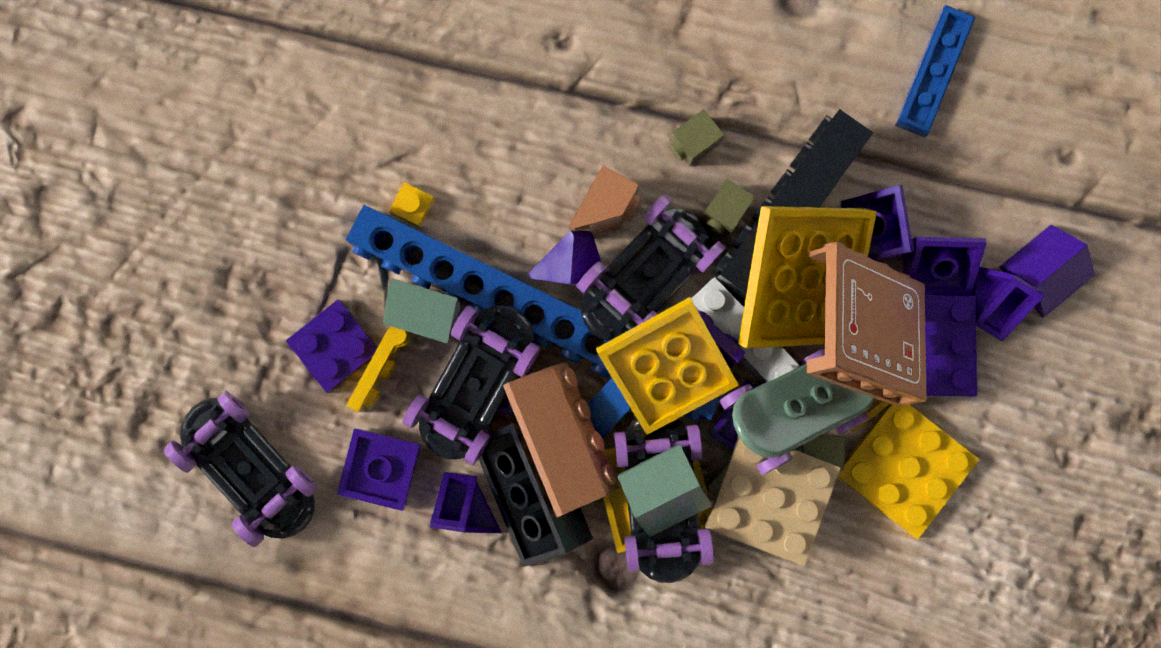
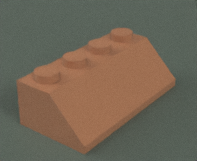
M567 362L547 367L503 385L557 517L619 489L616 470L607 460L604 453L603 439L594 429L590 419V408L586 401L582 399L577 388L578 380L576 374L569 368Z

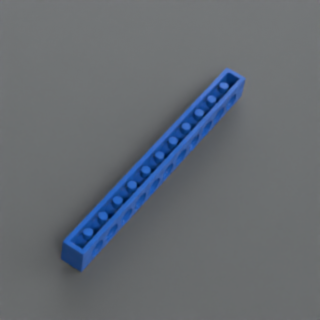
M363 205L345 239L354 246L351 252L369 261L374 256L383 261L381 267L397 275L403 270L413 275L411 279L413 283L426 289L433 285L443 290L442 294L458 298L459 302L462 299L472 304V308L477 310L478 313L486 308L496 306V299L500 294L510 293L514 297L511 307L519 310L525 316L527 311L533 307H538L544 311L543 320L539 324H531L535 343L545 348H549L550 344H553L563 349L560 355L576 363H579L582 358L593 364L591 367L592 371L609 378L610 373L599 355L591 354L585 348L587 339L595 335L585 326L580 310ZM385 235L393 236V245L388 250H379V240ZM416 249L422 250L424 254L422 261L417 265L408 264L409 253ZM443 264H450L454 269L452 276L447 280H440L437 277V270ZM479 278L483 280L484 287L479 294L471 295L467 293L466 286L471 279ZM569 322L573 325L575 331L571 338L560 339L556 336L555 329L559 323ZM722 395L684 416L700 423L702 418L711 420Z

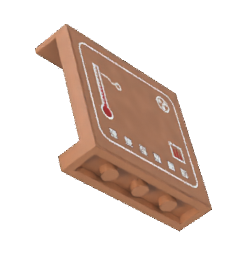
M830 242L825 244L823 248L809 252L810 258L826 264L825 356L808 359L807 374L895 406L927 401L925 284L911 278L908 274L891 269L887 264L868 258L866 254L857 253L839 242Z

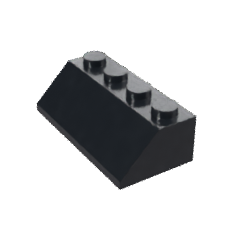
M518 421L490 433V441L480 456L479 462L522 566L526 567L566 554L593 540L580 507L559 517L556 516Z

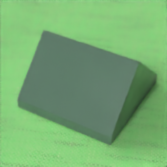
M391 278L383 324L448 344L451 338V331L462 313V308L458 298Z
M680 444L617 475L635 519L649 537L712 506Z

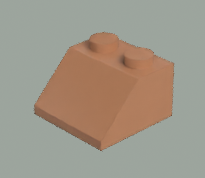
M602 165L570 222L569 230L591 231L594 235L621 227L624 219L631 221L641 199L637 195L639 184Z

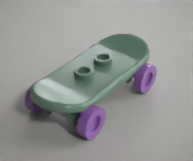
M825 348L798 363L800 367L754 389L750 384H747L720 400L725 411L733 408V424L744 445L755 455L768 458L757 465L761 475H765L792 460L793 457L790 451L836 428L839 435L870 419L866 411L871 407L875 398L807 374V360L825 356Z

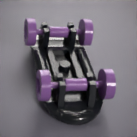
M666 193L645 214L643 219L648 225L607 267L598 261L576 285L584 293L581 301V316L584 324L592 334L602 340L610 341L658 315L657 312L698 269L704 273L726 249L719 241L713 246L709 228L701 218L692 212L683 209L667 210L673 200Z
M497 305L486 308L480 313L474 308L467 306L462 311L451 331V336L460 340L432 393L429 398L419 394L404 415L402 423L411 429L419 422L422 440L438 456L454 460L464 458L466 462L475 465L490 441L491 435L487 432L507 398L503 385L516 380L518 376L524 377L539 354L540 347L534 344V332L531 323L519 310L509 306Z
M225 391L220 397L200 401L189 410L181 425V444L171 441L164 448V453L175 466L188 473L196 465L241 514L232 522V527L239 537L250 546L257 547L264 540V535L279 539L295 536L304 530L312 520L315 511L313 493L318 488L305 471L297 465L291 466L250 422L248 419L250 413L247 408L233 394Z
M636 418L626 428L625 432L614 433L618 468L624 467L625 471L678 444L683 448L693 470V460L702 459L698 425H688L686 430L683 423L678 419L647 435ZM628 503L631 536L625 537L628 572H638L640 569L651 580L659 583H674L691 575L700 560L702 565L713 564L709 528L700 529L699 513L649 537L635 519Z

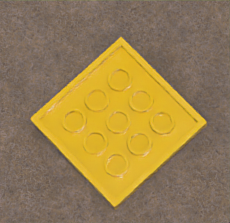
M761 206L738 344L745 348L825 344L826 264L810 258L809 252L823 248L827 243L839 242L857 253H863L868 256L877 212L860 208Z

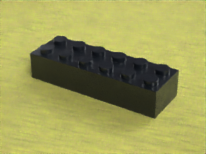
M841 109L837 111L833 118L828 115L824 117L808 139L813 145L806 142L789 165L794 171L792 172L789 169L785 171L770 192L775 197L772 199L767 196L752 216L751 220L756 222L755 225L747 224L731 245L737 250L734 254L727 251L713 270V273L717 275L716 279L741 305L745 306L761 206L820 208L874 133Z

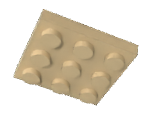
M738 436L705 528L805 567L840 467L792 450L790 451L793 457L792 460L765 475H761L757 465L768 458L755 455L744 445Z

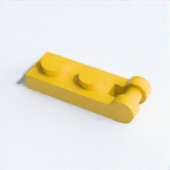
M392 326L387 330L346 404L347 407L362 413L367 408L370 410L373 408L380 396V392L377 389L382 379L387 380L395 369L396 362L393 359L399 348L408 346L411 341L410 332Z

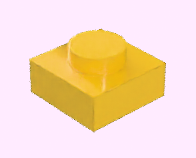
M403 182L389 212L420 228L435 198Z

